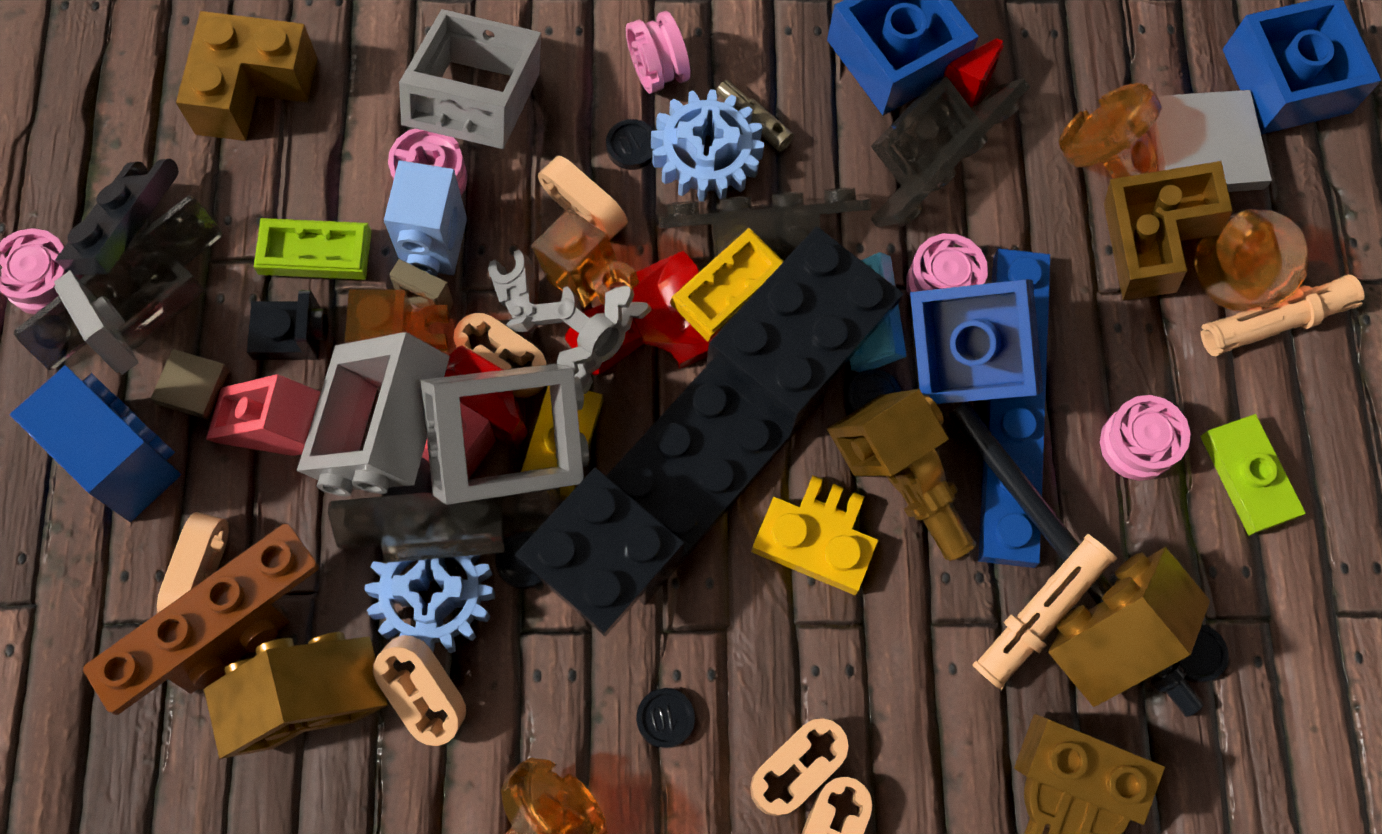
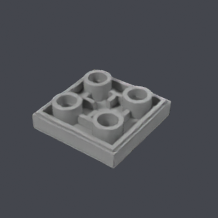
M1250 90L1151 96L1147 101L1145 108L1159 171L1222 161L1228 192L1263 190L1272 182Z

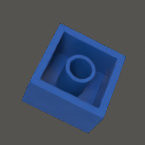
M843 0L834 5L827 41L882 116L942 84L946 67L955 59L974 50L979 36L951 0Z
M1310 0L1246 15L1222 49L1239 89L1251 91L1261 134L1350 114L1382 81L1344 0Z
M1023 279L910 292L919 389L923 395H928L936 404L1036 396L1043 392L1033 280Z
M65 365L9 414L90 495L130 523L182 475L167 461L175 452L92 373L82 380Z

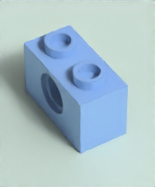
M399 160L384 217V223L397 256L400 260L431 275L437 276L438 273L454 275L467 221L455 171L451 168Z

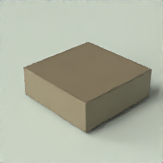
M398 259L389 274L398 298L440 319L441 317L445 319L454 304L447 282Z
M172 349L150 399L159 406L209 420L220 389L223 387L230 370L223 363Z

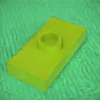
M260 218L254 269L258 275L366 280L371 228L368 223Z
M1256 414L1208 430L1200 436L1248 536L1306 514Z

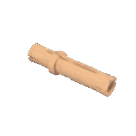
M1349 274L1312 288L1304 285L1291 290L1289 296L1239 312L1224 319L1203 324L1201 327L1203 329L1201 331V339L1207 352L1211 356L1216 357L1232 349L1266 339L1292 328L1301 326L1308 329L1317 326L1327 316L1360 307L1363 304L1361 300H1364V290L1359 280Z
M1087 534L1084 537V541L1047 580L1046 584L1015 618L1010 614L1003 622L1007 628L981 658L972 665L986 679L1002 690L1005 686L1004 684L1034 650L1040 654L1047 646L1043 640L1070 609L1078 603L1112 562H1115L1117 557L1099 541Z

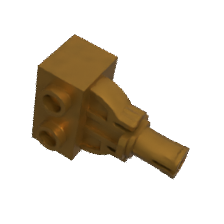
M920 389L879 395L827 428L854 476L887 477L908 504L904 508L907 516L915 517L916 520H923L945 560L952 561L958 559L974 549L976 542L952 503L955 500L954 494L958 490L953 482H946L942 463L935 451L936 447L949 439L941 427V424L944 422L942 413L932 398L928 395H923Z
M1034 714L1014 766L1015 770L1027 777L1024 787V799L1030 819L1024 834H1122L1130 820L1144 825L1165 767Z

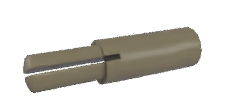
M724 80L717 87L716 93L723 100H726L730 95L736 96L735 109L737 111L750 106L753 110L751 123H761V136L777 151L781 152L787 148L793 140L794 134L755 99H749L729 80Z

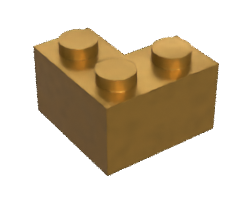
M200 11L176 100L177 106L194 134L246 141L257 96L308 102L318 58L303 23Z
M1222 161L1110 179L1104 208L1123 301L1176 293L1187 272L1181 241L1221 235L1233 211Z
M1166 547L1149 557H1146L1141 552L1129 558L1115 571L1118 579L1115 585L1103 595V602L1089 610L1084 605L1078 606L1067 613L1056 625L1059 633L1048 653L1093 707L1166 669L1192 653L1210 599Z
M343 632L324 634L311 639L308 644L294 646L292 638H282L261 644L256 648L257 655L255 657L225 667V676L204 688L219 759L271 750L303 732L355 723L388 705L386 696L378 686L373 675V665L376 657L370 636L345 639Z

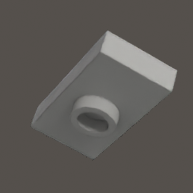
M71 270L54 281L56 292L85 342L116 373L120 372L123 375L139 363L118 329L125 321L107 298L102 295L97 299Z

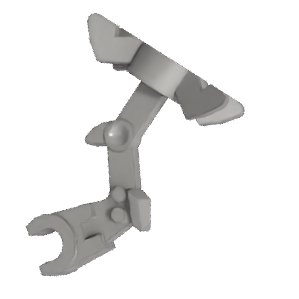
M521 250L514 251L516 265L509 274H507L506 268L496 260L490 261L488 267L489 276L492 278L499 303L508 309L513 318L506 324L514 332H534L538 325L564 322L579 333L577 338L578 347L559 352L557 364L574 368V376L579 377L584 394L589 391L593 383L590 374L599 369L602 362L612 358L620 349L625 338V332L631 328L633 318L642 319L651 311V307L645 302H632L634 291L629 286L616 287L606 292L605 313L596 314L591 318L580 311L579 297L567 286L563 288L560 302L534 304V265L527 255Z

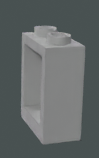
M441 9L399 81L401 125L504 149L539 76L541 32ZM485 31L493 32L495 37L488 36ZM450 62L511 76L503 92L442 78Z
M407 332L335 345L297 471L318 480V489L337 496H351L352 490L385 494L388 491V487L414 485L427 440L421 380L444 377L450 356ZM381 387L363 451H359L377 388Z
M549 364L421 380L433 496L444 504L449 505L578 485L584 479L583 467L588 465L589 449L584 434L579 432L578 410L583 408L584 393L579 377L574 376V368L559 364ZM550 386L557 467L468 480L459 397Z

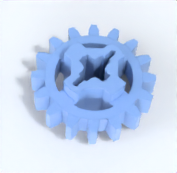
M710 89L707 100H699L698 95L694 91H690L688 104L682 105L676 99H672L670 101V115L664 113L657 115V130L651 131V148L655 149L652 151V163L654 167L662 168V182L664 184L671 183L674 180L679 181L678 195L683 197L690 188L696 189L698 200L704 202L707 192L715 190L718 198L725 200L728 186L731 185L734 189L742 192L745 189L746 176L756 177L759 167L758 160L762 159L764 142L760 141L762 125L761 123H751L753 110L750 106L739 111L735 109L736 96L730 95L723 103L717 101L716 90ZM709 135L711 137L710 145L712 146H709V154L705 156V139Z
M430 527L426 541H419L412 530L406 532L407 546L400 550L396 545L389 542L385 548L391 557L390 561L387 564L373 561L370 566L381 578L379 582L365 585V592L369 596L379 599V602L367 609L368 614L374 620L386 618L378 630L386 639L400 633L399 636H414L423 640L432 652L434 651L435 643L441 642L449 653H453L456 651L454 637L460 633L471 641L476 638L470 626L474 619L488 622L490 615L480 604L481 601L495 599V591L493 587L482 585L481 582L487 580L493 574L488 564L474 566L481 556V552L475 544L461 551L463 539L459 533L454 531L446 542H442L436 527ZM445 557L459 564L465 570L468 580H463L461 576H450L446 572ZM418 560V563L405 575H400L409 564ZM434 576L443 592L433 593L431 603H428L427 606V603L419 595V591H427L430 587V581H433ZM394 604L414 609L415 627L399 618ZM455 608H463L452 621L443 625V619Z

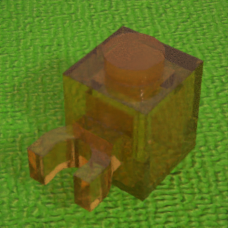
M569 208L531 245L547 281L562 292L564 287H569L579 297L580 304L583 307H586L596 296L605 306V293L611 290L608 287L615 282H623L631 289L639 283L636 271L626 263L617 261L608 235Z
M349 289L345 343L407 332L441 352H448L446 334L433 335L428 333L427 329L436 322L449 323L450 312L447 305H430L414 312L405 290Z

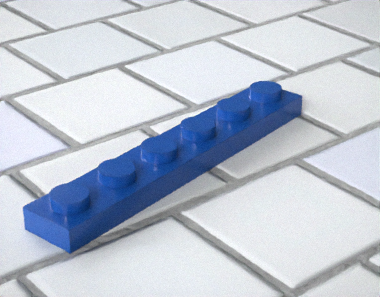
M998 248L993 256L992 283L1023 279L1033 280L1043 392L1036 396L986 400L985 425L1042 496L1050 254ZM983 459L978 562L1034 568L1040 563L1041 532Z

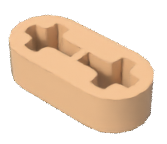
M556 156L538 173L539 182L549 196L599 240L609 242L627 225V217L618 203L566 158Z
M473 313L465 316L458 322L454 330L453 339L456 348L463 345L503 370L512 369L511 365L505 361L507 358L520 366H524L528 361L532 362V367L547 365L543 353L536 346L494 317L485 313ZM487 331L490 344L496 349V352L493 353L483 345H478L471 350L468 336L472 333L476 336H482ZM544 386L513 390L514 396L517 398H528L538 394Z
M194 512L190 515L182 529L163 579L157 599V613L217 571L228 540L229 525L226 519L200 512Z
M407 635L393 638L379 653L373 665V675L378 686L417 741L431 746L448 743L454 738L466 716V705L463 697L432 650L423 640ZM396 660H399L401 663L410 660L415 668L411 673L407 669L398 672L393 664ZM429 708L433 712L443 709L448 716L443 722L439 717L430 720L425 713Z
M824 718L813 719L804 724L752 777L750 790L757 808L765 814L773 816L787 815L797 809L824 783L847 757L849 745L847 735L841 726L832 720ZM812 732L817 737H821L825 733L831 735L834 742L830 745L829 750L834 756L833 759L829 762L825 757L821 756L806 768L799 759L811 747V743L806 737L808 733ZM792 766L799 776L787 788L788 793L792 796L791 800L786 804L782 799L778 798L770 803L763 795L769 787L763 778L769 772L772 776L778 778Z
M840 777L822 786L801 834H864L872 811L871 795L865 785L854 778ZM845 789L853 792L851 802L859 807L857 816H845L839 830L836 831L830 828L836 808L828 803L830 794L838 796Z

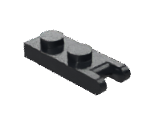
M160 159L154 164L149 173L142 162L127 163L115 180L99 192L96 198L97 204L86 219L70 231L67 237L68 243L55 261L66 272L71 270L74 275L109 274L177 178L179 171L176 162L172 159Z

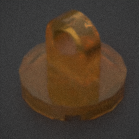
M1134 83L1124 85L1101 96L1097 100L1101 107L1091 114L1086 109L1080 111L1068 123L1060 136L1059 147L1068 163L1073 166L1085 167L1102 162L1113 179L1156 172L1158 163L1157 153L1146 132L1158 119L1162 106L1155 92L1152 89L1150 90L1146 84ZM1131 154H1132L1133 159H1134V166H1133V163H1132V160H1131Z
M1247 209L1230 215L1221 235L1202 238L1197 247L1194 264L1201 288L1214 303L1232 311L1247 312L1246 308L1254 309L1261 307L1264 310L1275 307L1295 294L1307 277L1309 251L1303 231L1290 218L1271 210Z
M529 758L518 764L505 777L501 789L505 813L512 825V828L505 834L608 833L605 816L593 795L579 779L573 777L570 773L562 778L557 773L551 771L556 766L554 762L546 759Z

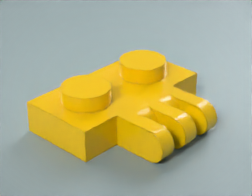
M812 475L800 507L773 496L751 552L852 595H856L878 542V539L852 529L865 496L854 492L848 500L845 512L836 508L844 488L833 483L826 502L816 500L815 498L821 491L823 479Z

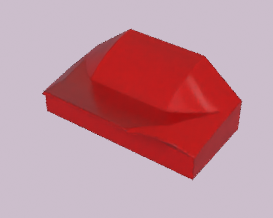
M684 250L635 272V281L629 286L634 291L632 302H645L651 307V311L642 319L633 318L644 343L671 353L679 369L707 358L709 342L670 304L671 297L699 273L696 264Z
M461 345L448 355L450 357L444 377L503 369ZM513 390L459 397L460 403L490 421L496 439L514 450L518 449L528 434V430L517 399L514 397Z

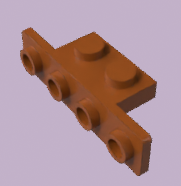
M282 524L85 664L83 672L106 710L114 715L122 713L167 679L190 694L198 689H204L225 676V667L235 663L248 652H256V648L259 645L273 641L278 631L290 623L275 601L314 574L319 569V565L289 524Z

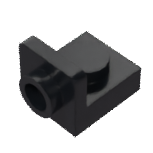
M299 290L298 301H251L247 343L248 355L252 360H318L319 341H326L328 338L329 320L326 308L319 306L311 290Z

